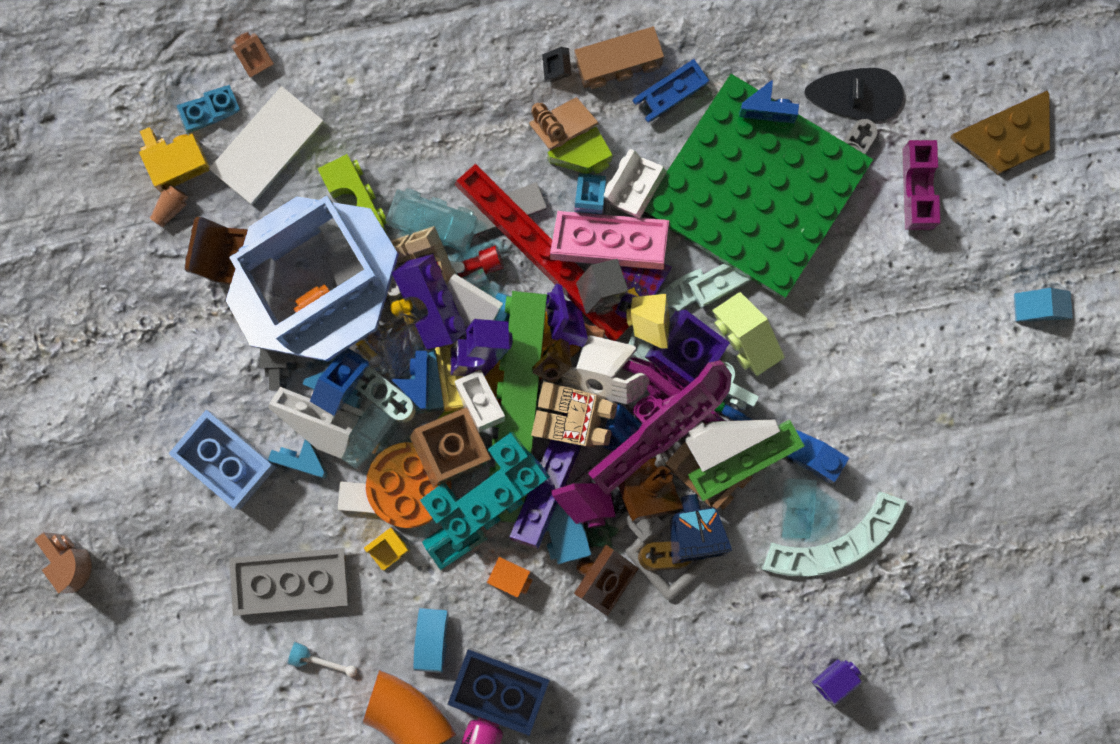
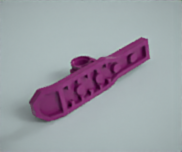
M631 356L622 367L635 374H645L649 378L647 388L650 393L649 396L656 399H667L684 389L681 384L650 361ZM712 411L702 420L705 424L726 421L715 411Z
M721 360L709 362L695 380L682 391L667 399L662 400L647 396L636 403L634 413L642 423L639 430L588 472L606 495L650 458L669 449L722 403L730 392L732 374Z

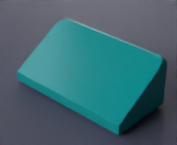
M442 527L424 539L422 543L438 568L442 570L488 538L483 530L479 529L456 546Z

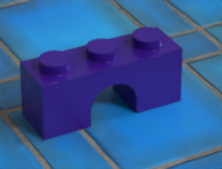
M433 254L406 261L392 272L403 299L408 297L419 298L428 309V314L415 324L426 349L453 344L466 333L464 321L457 310L452 294L445 283L441 269L437 265Z
M474 319L466 329V340L458 339L450 349L451 375L467 376L481 370L485 377L512 347L513 335L509 332V322Z

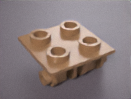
M577 97L551 111L548 110L544 103H535L531 110L534 120L529 122V125L549 150L564 145L567 141L588 132L599 124Z

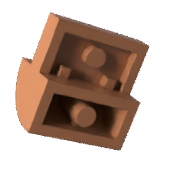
M43 532L34 539L51 562L42 569V572L58 594L76 593L86 584L91 574L92 563L86 549H74L73 542L66 535L62 536L57 533Z

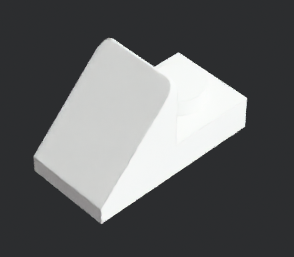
M481 370L455 381L463 407H467L478 432L505 421V415Z

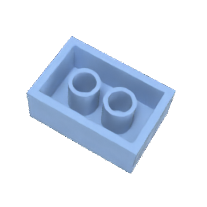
M205 410L168 453L236 510L242 509L277 468L276 465L268 461L263 454L224 421L208 410Z

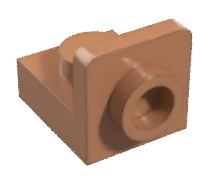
M245 32L234 39L236 44L231 47L250 78L274 64L255 33L250 35L249 32Z

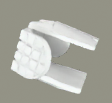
M591 335L587 336L588 339L583 346L577 368H570L561 377L564 387L606 397L605 400L629 404L643 395L649 385V378L645 374H635L622 368L636 352L635 346Z

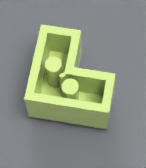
M741 292L712 310L717 319L714 322L717 331L722 337L727 335L732 347L736 351L738 350L737 360L745 370L749 368L758 376L785 358L768 319Z

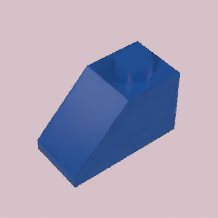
M349 348L340 353L318 378L310 402L335 416L351 396L371 361Z
M796 430L804 447L786 457L828 484L834 483L848 462L849 457L827 443Z

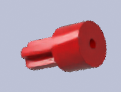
M495 245L480 250L478 252L479 256L461 261L465 265V270L462 273H457L458 276L466 278L481 272H485L488 275L503 270L504 264L498 247Z

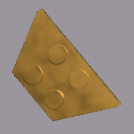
M1048 90L955 132L950 137L955 143L959 142L971 151L970 154L977 160L985 162L987 167L997 175L1050 150Z

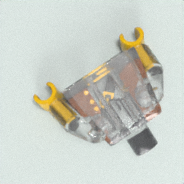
M401 299L392 302L390 309L397 317L379 326L375 332L365 337L364 341L360 340L355 344L357 346L355 350L378 374H383L393 379H410V359L415 358L416 351H424V343L415 325L420 319L417 318L415 313L412 314L410 312L413 307L411 300L405 301Z

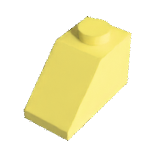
M666 294L632 297L631 308L627 309V322L629 326L633 325L635 336L662 349L668 348L670 314Z

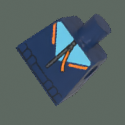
M698 494L681 497L684 512L675 514L670 520L672 564L722 557L730 553L732 547L715 507L701 509Z

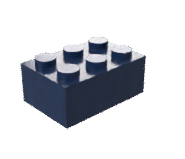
M468 648L447 705L530 736L550 678Z

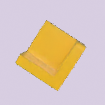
M392 527L364 547V550L372 556L381 570H386L410 551Z

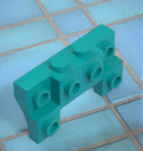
M514 432L509 433L488 449L501 469L461 499H458L445 482L420 499L435 523L442 525L456 546L483 526L488 530L500 522L501 519L498 515L506 509L509 513L515 511L524 504L521 498L550 478L541 463L525 448Z

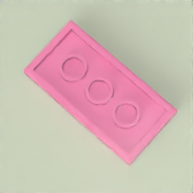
M558 211L550 259L593 264L618 259L620 266L664 270L669 220Z

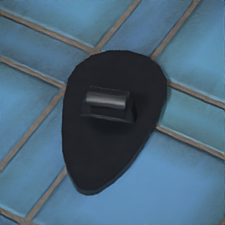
M858 68L828 74L807 85L804 91L805 97L828 112L856 120L868 119L872 122L885 121L894 116L901 107L904 96L902 85L897 77L888 70L881 68Z

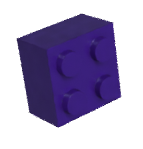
M680 310L675 311L670 318L668 348L662 349L652 345L645 358L686 387L699 376L709 362L719 361L730 342L689 311Z

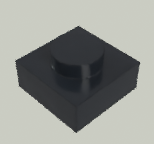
M559 47L542 54L545 81L555 82L572 75L569 48Z

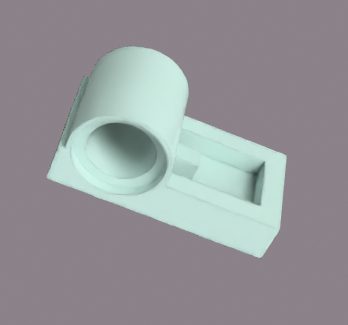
M722 361L732 374L730 392L726 396L731 399L729 403L741 410H745L746 407L749 409L753 408L759 396L732 383L735 378V370L731 364Z

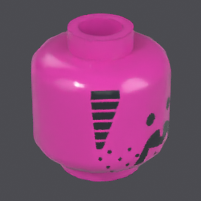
M478 717L477 720L469 721L461 744H500L503 732L499 729V724Z

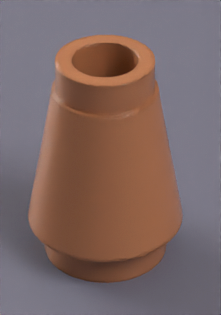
M170 184L167 189L163 188L150 219L159 226L164 227L166 223L187 205L185 202L189 197Z

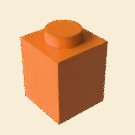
M499 557L487 583L518 598L520 593L527 594L533 579L528 577L531 571Z

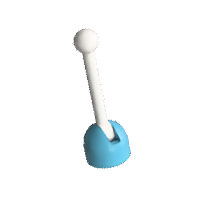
M294 642L287 664L295 667H301L308 662H313L345 672L349 677H354L357 674L355 666L346 667L313 657L307 646Z

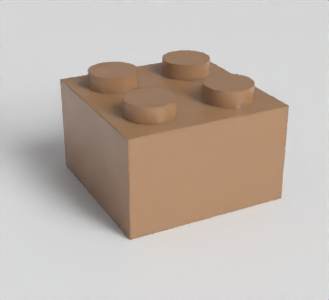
M467 407L414 429L410 435V439L433 489L444 482H450L480 469L491 460Z

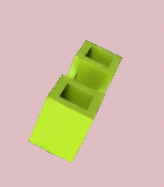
M348 154L317 168L333 199L343 194L355 196L357 198V206L370 208L385 233H387L384 225L388 221L381 208L375 209L372 200L376 199L370 185L366 184L363 186L359 176L364 173L357 159L351 162Z

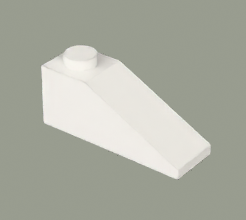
M282 387L279 388L269 403L268 408L316 449L341 459L345 458L354 442L359 417L341 410L333 416L311 403L310 398Z
M776 420L710 422L706 425L699 423L688 431L689 434L685 436L686 443L703 472L780 432Z

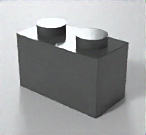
M618 259L591 265L576 282L586 314L596 312L597 315H603L613 310L612 307L620 303L621 298L628 292Z

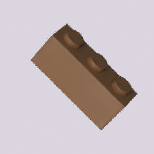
M654 26L574 50V59L583 87H591V89L601 88L608 81L617 79V81L628 80L633 77V74L641 71L645 74L652 73L658 70L659 66H662L664 59Z

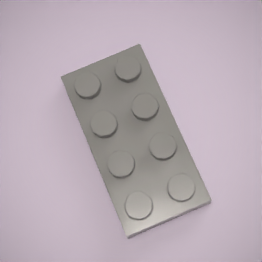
M345 548L229 558L233 616L349 605Z

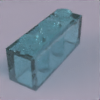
M406 188L405 191L396 190L386 217V223L389 227L409 234L435 226L444 246L467 253L478 224L477 216L473 215L474 212L468 208L458 206V209L448 207V203L442 199L432 197L431 200L422 198L421 193Z

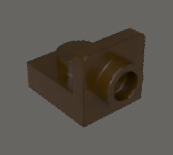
M559 338L552 346H549L542 354V358L532 367V373L554 384L572 368L569 342Z

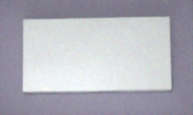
M281 86L213 163L209 170L253 206L321 128L324 121Z

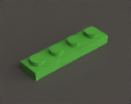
M790 419L778 425L780 432L703 472L699 468L688 474L702 501L804 447Z

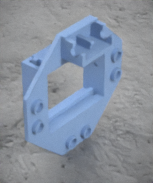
M297 196L249 226L243 247L239 249V252L229 257L236 270L226 302L252 347L329 361L377 330L393 276L392 272L395 269L399 254L370 208L334 203L328 196L320 200ZM334 218L364 270L279 323L251 275L250 270L269 258H272L274 261L278 260L321 232L319 226Z

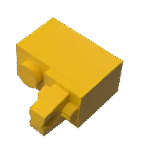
M150 127L139 131L145 143V146L140 148L139 154L154 187L160 193H162L163 188L167 189L170 184L177 186L210 171V166L203 150L193 134L179 135L172 140L173 143L167 144L164 138L158 140Z

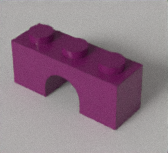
M909 140L902 148L905 230H933L940 224L939 195L934 193V175L938 168L937 140Z

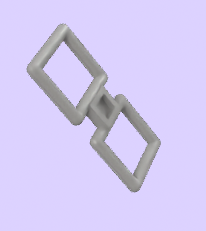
M608 450L571 484L589 483L592 477L588 472L613 451ZM627 510L614 522L611 519H606L605 525L602 527L610 536H615L627 525L638 537L626 549V554L666 600L674 599L717 560V557L699 560L669 586L656 570H646L639 564L638 554L644 546L653 541L670 525L671 518L677 513L663 515L661 518L653 517L632 522Z

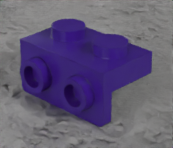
M555 284L552 291L547 293L546 303L547 324L550 326L552 339L559 340V338H562L569 342V345L573 344L583 347L588 337L582 312L573 302L565 300L562 285Z

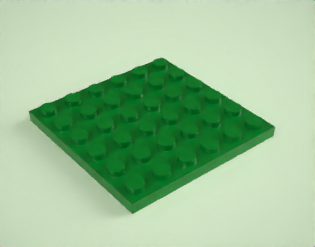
M730 74L672 162L643 213L652 219L669 220L668 229L785 300L873 159L799 114L795 124L739 117L742 103L756 93L758 89Z

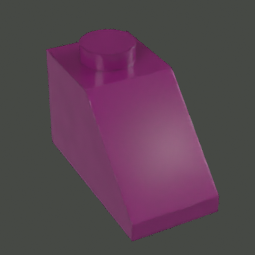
M577 483L552 490L554 499L575 524H588V528H595L605 525L606 519L615 517L611 493L606 495L597 483Z

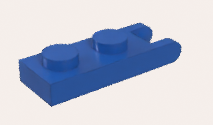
M692 59L636 96L632 101L635 105L640 104L644 100L647 102L653 112L644 119L647 123H650L708 85L709 79L695 59Z

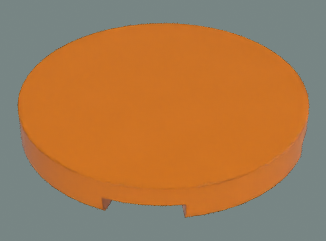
M398 443L383 450L371 463L366 478V495L374 512L385 522L402 528L420 527L433 521V518L425 509L420 499L434 489L413 443ZM450 481V482H447L446 484H447V486L449 487V489L451 490V488H452V482Z

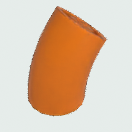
M379 670L362 724L383 733L394 744H443L457 735L448 719L425 694L404 680Z

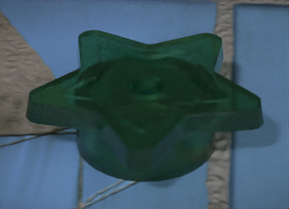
M605 520V525L600 527L588 528V524L583 525L588 533L589 548L595 546L605 547V545L612 548V537L619 532V528L608 525L607 520ZM599 531L603 532V536L599 535Z

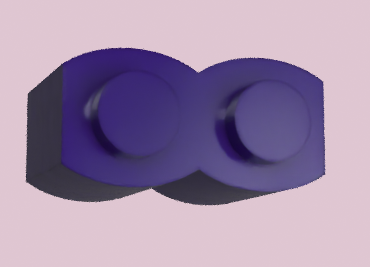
M837 659L813 679L811 683L829 704L832 703L836 706L862 684V681L859 679L862 673L851 661H840Z

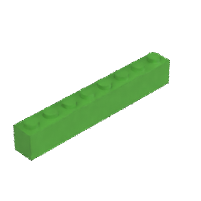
M512 291V297L506 296L505 313L510 314L509 332L513 335V343L511 349L500 359L499 370L504 371L503 382H498L496 398L502 399L501 409L505 415V421L494 426L499 428L498 439H492V446L509 433L514 432L520 442L532 454L533 436L531 434L536 416L539 376L532 373V367L541 359L547 294ZM497 462L495 467H490L489 477L501 469ZM527 495L521 498L523 503L525 502ZM523 505L512 513H509L506 509L498 516L501 521L516 523Z

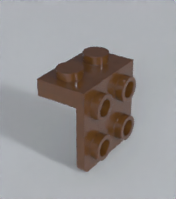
M196 217L191 230L188 252L185 259L186 272L218 284L231 285L236 268L229 257L239 252V249L243 247L248 229L227 228L204 217Z

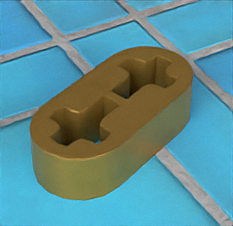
M671 542L649 543L638 554L639 564L644 569L650 571L681 569L691 562L672 564V557H669V554H672ZM652 550L654 555H662L663 558H658L653 564L651 559L646 558V555Z

